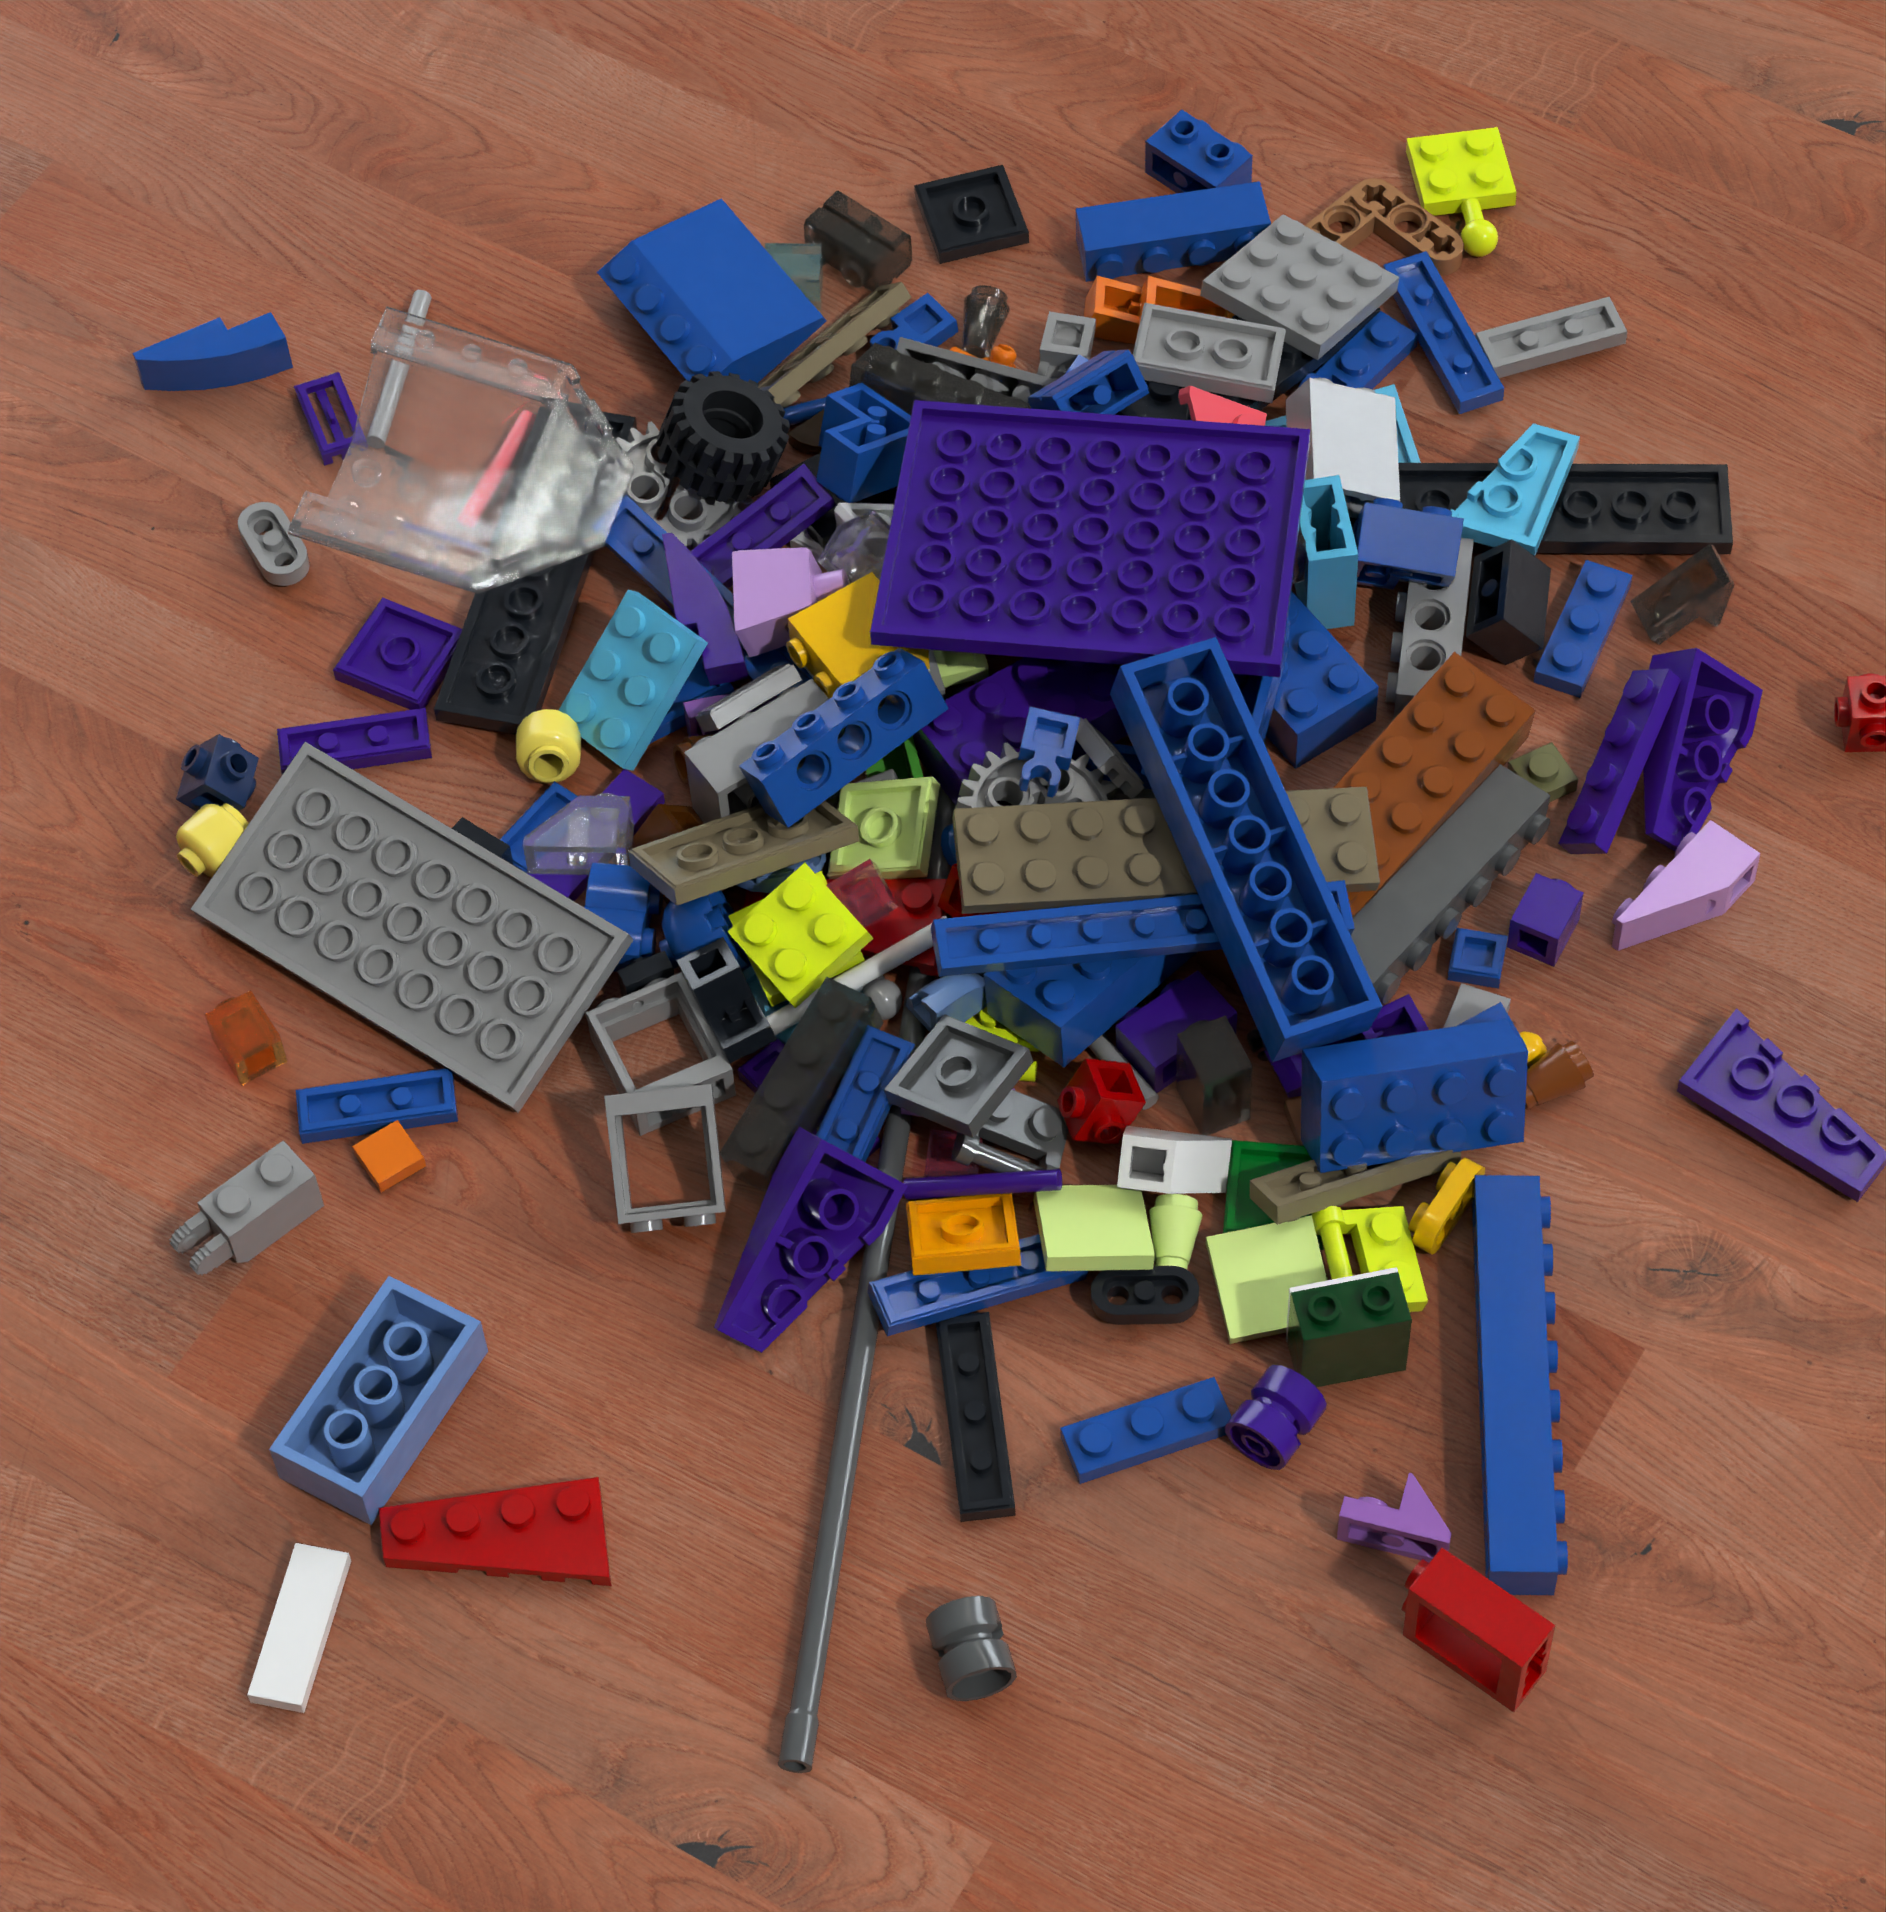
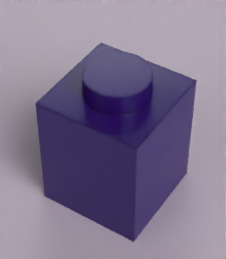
M1536 873L1510 920L1507 948L1554 967L1579 922L1584 892L1574 889L1569 883L1561 879H1550Z

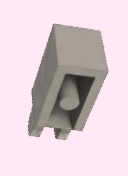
M281 1141L197 1202L200 1212L187 1220L183 1226H179L169 1240L171 1241V1246L178 1253L181 1252L183 1254L202 1243L211 1235L214 1236L213 1239L204 1244V1247L194 1252L195 1254L189 1261V1266L197 1275L207 1274L231 1257L237 1263L248 1262L324 1206L316 1176L284 1141Z

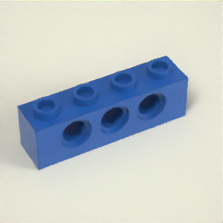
M899 647L895 651L880 656L874 662L873 667L856 680L844 683L838 687L833 693V697L814 711L800 715L793 722L792 727L776 739L758 746L753 751L752 756L740 764L739 768L765 813L789 828L949 708L925 663ZM886 697L884 705L878 710L880 702ZM844 727H846L845 733L838 740L839 733ZM806 756L804 764L797 770L799 762Z

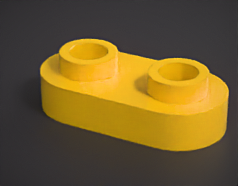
M1466 1157L1458 1164L1453 1162L1447 1164L1436 1184V1190L1439 1192L1430 1205L1426 1202H1422L1409 1223L1408 1229L1414 1232L1412 1242L1415 1246L1431 1255L1440 1249L1470 1205L1475 1175H1484L1485 1167Z

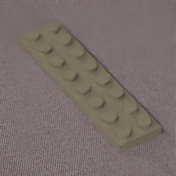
M1367 786L1286 791L1326 882L1345 880L1347 892L1377 891L1380 878ZM1156 798L957 808L953 811L952 820L962 914L1039 910L1198 894Z

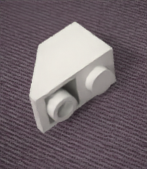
M1126 1126L1122 1139L1117 1187L1167 1194L1226 1193L1232 1139Z

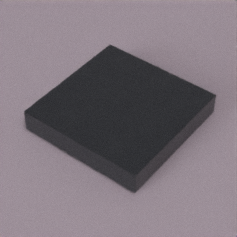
M1003 165L914 185L915 198L939 264L1029 243V231Z

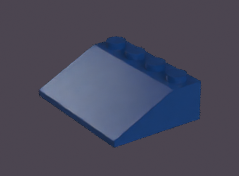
M722 198L632 240L597 272L689 382L694 375L701 373L708 377L709 372L720 371L723 376L733 373L740 375V379L748 382L750 379L758 383L827 322Z

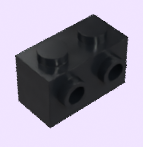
M1512 539L1475 556L1466 637L1504 665L1543 649L1551 568Z

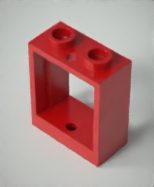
M1441 1548L1430 1563L1422 1559L1411 1571L1405 1582L1404 1587L1408 1589V1596L1401 1609L1405 1613L1403 1636L1503 1706L1515 1712L1547 1671L1555 1624L1456 1556Z

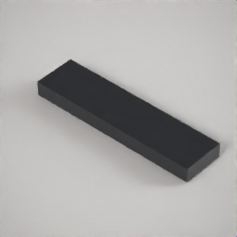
M989 1312L964 1314L936 1322L960 1521L967 1522L1016 1516Z

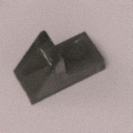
M1708 544L1632 599L1631 603L1649 638L1660 645L1698 617L1717 627L1721 623L1735 584L1715 547Z

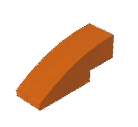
M1097 276L1085 298L1084 317L1096 318L1095 338L1131 344L1136 342L1144 303L1232 318L1235 314L1200 296L1201 289L1152 276L1147 277L1142 287Z

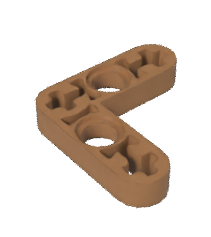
M1371 178L1359 182L1305 225L1350 251L1373 232L1407 257L1427 251L1440 276L1451 275L1462 264L1464 243L1461 236L1382 179ZM1343 221L1351 224L1354 228L1347 233H1336L1329 226L1334 222ZM1402 221H1412L1420 228L1415 232L1405 233L1398 230L1395 226Z

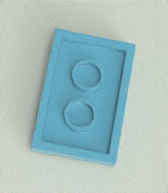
M628 589L559 711L568 714L577 723L581 737L621 768L634 771L708 642L639 592Z

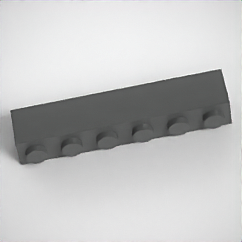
M1500 764L1353 918L1355 929L1351 937L1380 1002L1386 1004L1391 1000L1400 986L1401 978L1410 969L1417 971L1421 968L1431 952L1432 945L1440 937L1447 939L1451 936L1461 920L1462 913L1470 905L1477 907L1481 904L1491 888L1492 881L1499 874L1506 876L1511 872L1520 857L1521 850L1528 843L1535 845L1540 841L1550 824V819L1546 817L1551 795Z

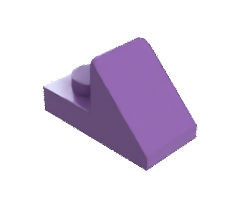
M1409 1473L1399 1509L1391 1508L1385 1502L1373 1497L1354 1499L1344 1496L1339 1514L1337 1540L1417 1560L1424 1559L1430 1563L1441 1548L1449 1552L1451 1532L1415 1476Z

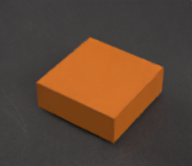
M398 1120L352 1146L354 1155L381 1193L426 1167L424 1156Z

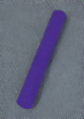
M1060 1169L905 1178L903 1183L908 1185L904 1192L906 1199L1059 1191L1062 1189L1063 1181Z

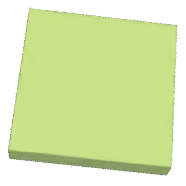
M932 776L848 783L841 788L837 810L858 825L859 842L831 851L827 876L830 879H904L927 877L940 789L938 781Z
M1116 1184L1062 1185V1189L1059 1191L1034 1192L1033 1201L1046 1271L1153 1269L1155 1253L1142 1190L1119 1188Z
M1312 1215L1278 1225L1271 1223L1206 1237V1246L1229 1344L1286 1333L1289 1288L1327 1281Z

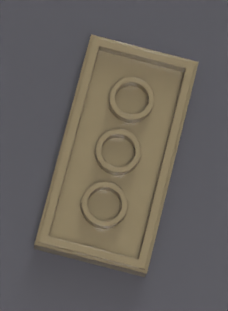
M826 801L789 828L765 813L760 804L632 848L628 852L630 866L675 905H680L859 842L858 825Z

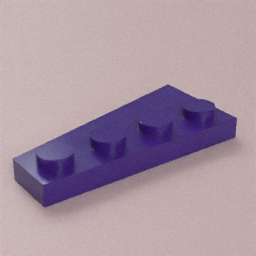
M1736 1008L1681 1077L1677 1092L1858 1202L1886 1166V1151L1841 1108L1834 1109L1819 1094L1820 1087L1806 1074L1801 1077L1782 1059L1783 1052L1768 1038L1763 1040L1749 1027L1750 1020Z

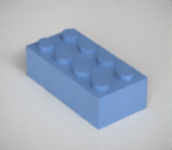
M388 1276L270 1447L269 1451L279 1478L372 1525L379 1515V1508L385 1506L487 1354L488 1348L481 1321Z

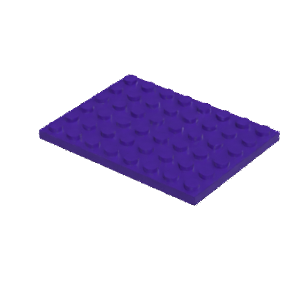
M914 400L870 630L871 645L1125 665L1216 637L1233 674L1281 677L1310 447V429Z

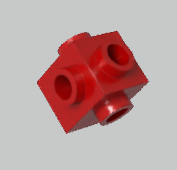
M1868 673L1860 676H1847L1843 697H1835L1834 721L1836 727L1842 728L1844 752H1886V675L1880 676Z
M1087 1058L1084 1059L1057 1099L1060 1112L1064 1117L1072 1140L1108 1144L1119 1143L1126 1126H1130L1146 1104L1130 1063Z

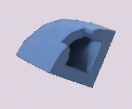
M976 973L943 976L930 982L908 997L905 1006L929 1032L944 1014L966 1022L987 1007L984 977Z

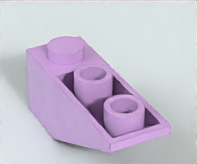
M1711 820L1697 834L1694 832L1688 833L1677 847L1674 855L1675 858L1666 867L1658 865L1651 872L1644 884L1642 893L1635 900L1627 898L1619 906L1612 919V923L1615 925L1612 947L1619 951L1723 915L1755 881L1761 853Z

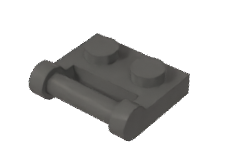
M1011 1090L974 1138L957 1132L951 1157L953 1161L968 1166L973 1162L998 1173L1059 1169L1068 1135V1127L1059 1108ZM980 1138L1039 1161V1164L1037 1166L979 1142Z

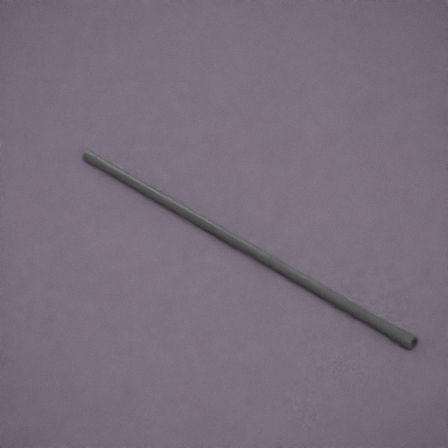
M968 687L955 688L952 691L951 697ZM941 786L939 789L928 874L924 879H947L951 870V866L943 855L941 835L943 829L953 823L952 816L956 806ZM910 966L899 1038L914 1043L918 1048L925 1039L926 1028L905 1005L907 998L934 981V976L922 974L918 967ZM892 1104L884 1123L877 1169L902 1182L912 1115L901 1114V1108ZM898 1205L883 1233L870 1246L865 1244L790 1711L785 1718L778 1761L780 1768L793 1773L810 1772L813 1765L819 1727L818 1709L880 1324L879 1317L868 1294L869 1282L887 1277Z

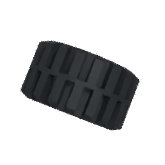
M720 371L709 372L708 377L701 373L694 375L690 382L685 380L679 386L672 399L657 437V446L660 447L658 451L659 459L661 462L667 463L665 470L671 477H678L680 479L679 485L686 490L692 488L698 491L697 495L707 499V496H712L718 502H727L728 498L740 502L745 501L748 495L755 497L761 493L763 487H767L789 439V435H787L790 429L789 420L783 418L785 411L782 405L773 402L774 396L768 390L762 391L758 388V383L750 379L748 382L740 379V375L729 373L728 376H723Z

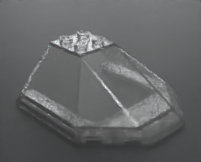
M386 307L371 340L370 353L374 354L347 454L328 497L305 490L289 526L288 534L477 594L604 547L634 473L635 465L627 452H622L612 436V427L596 401L589 399L580 384L581 377L575 367L567 362Z

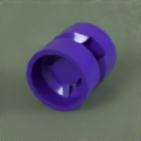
M1271 1365L1252 1388V1400H1245L1241 1403L1225 1425V1432L1232 1444L1247 1458L1268 1469L1281 1470L1301 1445L1297 1434L1306 1435L1312 1430L1325 1412L1327 1403L1317 1387L1303 1375L1282 1365Z

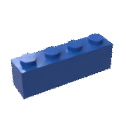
M1260 181L1076 208V242L1086 282L1094 281L1097 276L1114 279L1121 276L1148 272L1156 273L1168 269L1195 265L1203 266L1209 263L1227 261L1271 225Z

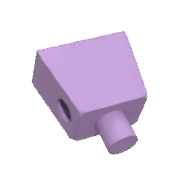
M805 547L733 551L735 633L749 657L786 646V642L790 640L788 618L849 585L846 571L841 569L822 573L811 550Z

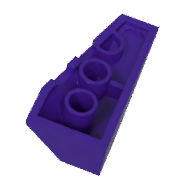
M1698 648L1652 655L1649 670L1670 669L1681 679L1643 768L1645 833L1675 852L1680 842L1688 833L1694 832L1697 834L1712 809L1711 796L1718 784L1727 782L1733 771L1729 766L1737 749L1746 748L1751 739L1763 691Z
M798 1127L772 1175L714 1328L762 1353L807 1308V1301L829 1279L835 1281L846 1270L844 1265L865 1244L870 1246L883 1233L908 1185Z

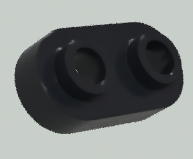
M1154 1266L1150 1270H1103L1094 1278L1091 1285V1306L1094 1313L1101 1320L1115 1325L1177 1324L1192 1317L1199 1304V1285L1197 1279L1190 1271L1179 1266ZM1174 1295L1179 1297L1181 1301L1177 1304H1168L1163 1299L1166 1296ZM1115 1296H1121L1127 1300L1122 1305H1114L1109 1302Z

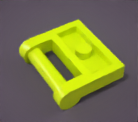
M1329 1206L1324 1210L1311 1214L1316 1234L1321 1235L1331 1279L1353 1276L1343 1234H1351L1361 1274L1397 1267L1409 1312L1423 1311L1428 1303V1298L1410 1229H1408L1409 1225L1404 1206L1342 1210L1337 1206Z

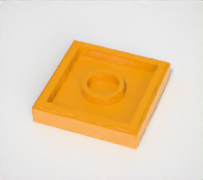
M1012 1193L906 1202L913 1276L1021 1266Z

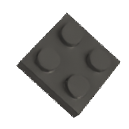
M944 1014L884 1091L889 1103L974 1138L1034 1061L1029 1048Z

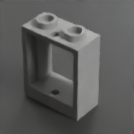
M682 972L669 978L655 979L645 985L643 989L621 998L607 999L601 1002L595 1009L586 1012L591 1040L619 1094L712 1084L714 1104L736 1096L733 1069ZM679 1014L703 1062L636 1089L613 1042ZM701 1107L630 1115L641 1136L701 1110Z
M712 1084L604 1096L618 1224L630 1223L631 1233L662 1230V1219L683 1217L684 1227L715 1224V1213L726 1212ZM701 1107L711 1199L632 1208L622 1116Z

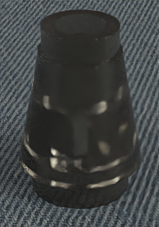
M979 285L972 288L971 293L964 298L962 350L978 358L989 357L990 350L1010 312V307L1007 304L1008 297L1002 290L992 286Z

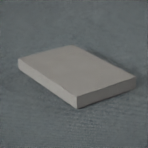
M1144 303L1133 356L1144 380L1180 387L1191 385L1207 392L1272 403L1286 329Z

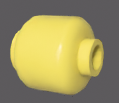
M552 709L535 711L526 716L518 726L516 733V760L520 770L529 779L552 784L554 781L556 783L564 781L574 774L581 758V734L577 723L568 714Z
M224 803L222 806L216 804L203 805L176 833V839L181 849L177 854L178 860L186 870L196 877L202 873L213 877L248 826V821L238 810L227 803Z

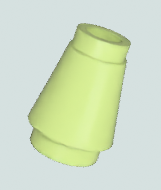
M1182 1194L1160 1195L1156 1197L1155 1207L1149 1210L1155 1266H1179L1187 1270L1203 1216L1198 1211V1201L1193 1197Z

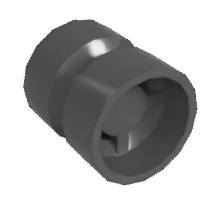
M970 1596L952 1600L939 1606L926 1618V1627L932 1647L938 1651L939 1657H942L938 1662L947 1697L956 1701L978 1700L1003 1691L1017 1678L1016 1669L1008 1644L1000 1640L1004 1634L997 1606L993 1599L985 1596Z

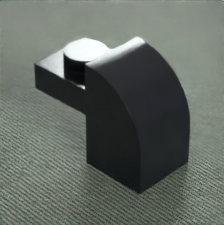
M724 937L676 960L729 1063L752 1054L777 1040Z

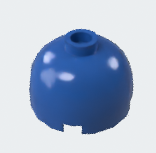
M721 890L680 905H675L670 900L664 909L662 928L665 939L659 942L661 952H666L673 965V969L679 966L676 960L724 937L742 972L752 966L745 951L727 932L733 927L728 916L735 912Z

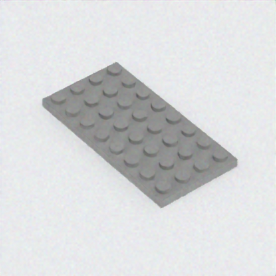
M307 742L302 745L191 908L197 916L437 1064L451 1070L455 1075L517 1113L520 1112L633 942L632 937L625 931Z

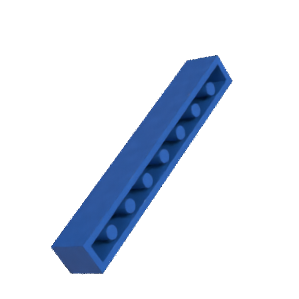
M1475 1175L1471 1207L1486 1578L1511 1595H1554L1557 1576L1567 1575L1568 1550L1567 1542L1557 1541L1556 1524H1564L1565 1493L1564 1490H1554V1473H1562L1563 1447L1561 1439H1552L1551 1423H1559L1560 1391L1550 1390L1549 1373H1557L1558 1345L1557 1340H1547V1324H1555V1292H1545L1544 1276H1552L1553 1246L1552 1244H1543L1542 1228L1550 1229L1551 1201L1550 1196H1541L1540 1176Z

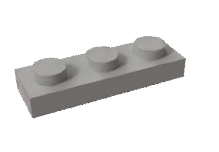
M1610 297L1476 333V339L1498 378L1626 344L1627 329Z

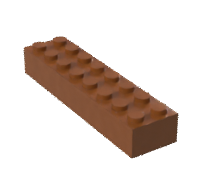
M1455 651L1333 787L1367 786L1380 884L1377 891L1347 892L1353 918L1500 764L1505 765L1529 737L1536 710ZM1223 949L1198 951L1197 963L1243 997Z

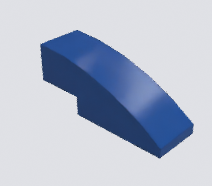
M271 312L228 330L219 317L133 353L140 381L145 390L190 391L234 386L266 378L293 368L286 337Z

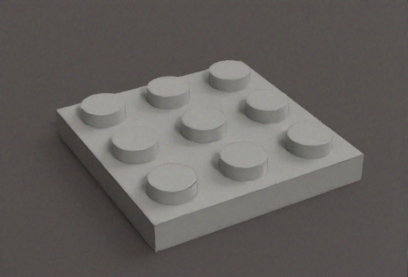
M1283 214L1205 278L1202 282L1200 296L1248 322L1286 329L1284 342L1319 360L1397 292L1400 277Z

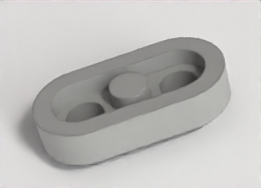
M270 502L255 503L242 511L238 518L241 540L264 578L278 586H288L302 580L310 567L307 549L284 511L278 505ZM264 531H268V532H266L264 535H259L260 533H262V532H264Z

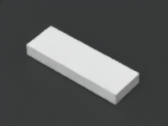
M295 1543L247 1694L250 1703L301 1713L305 1712L351 1564L349 1553Z

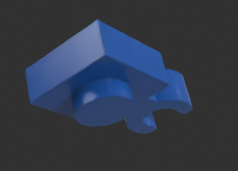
M926 293L891 318L893 331L887 330L877 333L871 338L870 346L872 354L875 356L881 354L884 350L892 349L891 352L885 355L886 366L891 371L900 337L938 347L959 332L957 320L929 293Z
M1035 707L1029 708L1018 760L1027 761L1021 771L1019 781L1021 791L1027 792L1030 780L1040 777L1049 784L1047 797L1053 798L1056 795L1061 779L1060 769L1069 771L1080 717Z

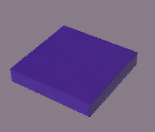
M382 597L333 669L335 680L409 710L425 708L445 679L462 629Z

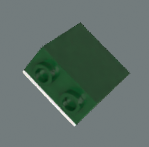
M1397 1267L1289 1288L1286 1340L1293 1367L1297 1373L1303 1375L1316 1387L1406 1370L1412 1319Z

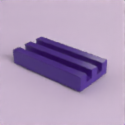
M339 372L294 386L297 400L324 466L332 464V457L341 455L342 460L352 457L350 451L359 449L361 454L370 451L367 438ZM333 386L353 436L344 437L325 391L326 388ZM315 392L335 440L333 443L328 444L308 397L310 393Z

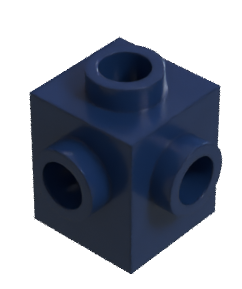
M220 734L200 745L192 746L184 756L181 764V769L184 773L176 800L196 812L205 804L222 806L224 803L233 806L238 811L245 808L247 800L251 797L256 787L254 774L259 758L243 749L237 741L223 737Z

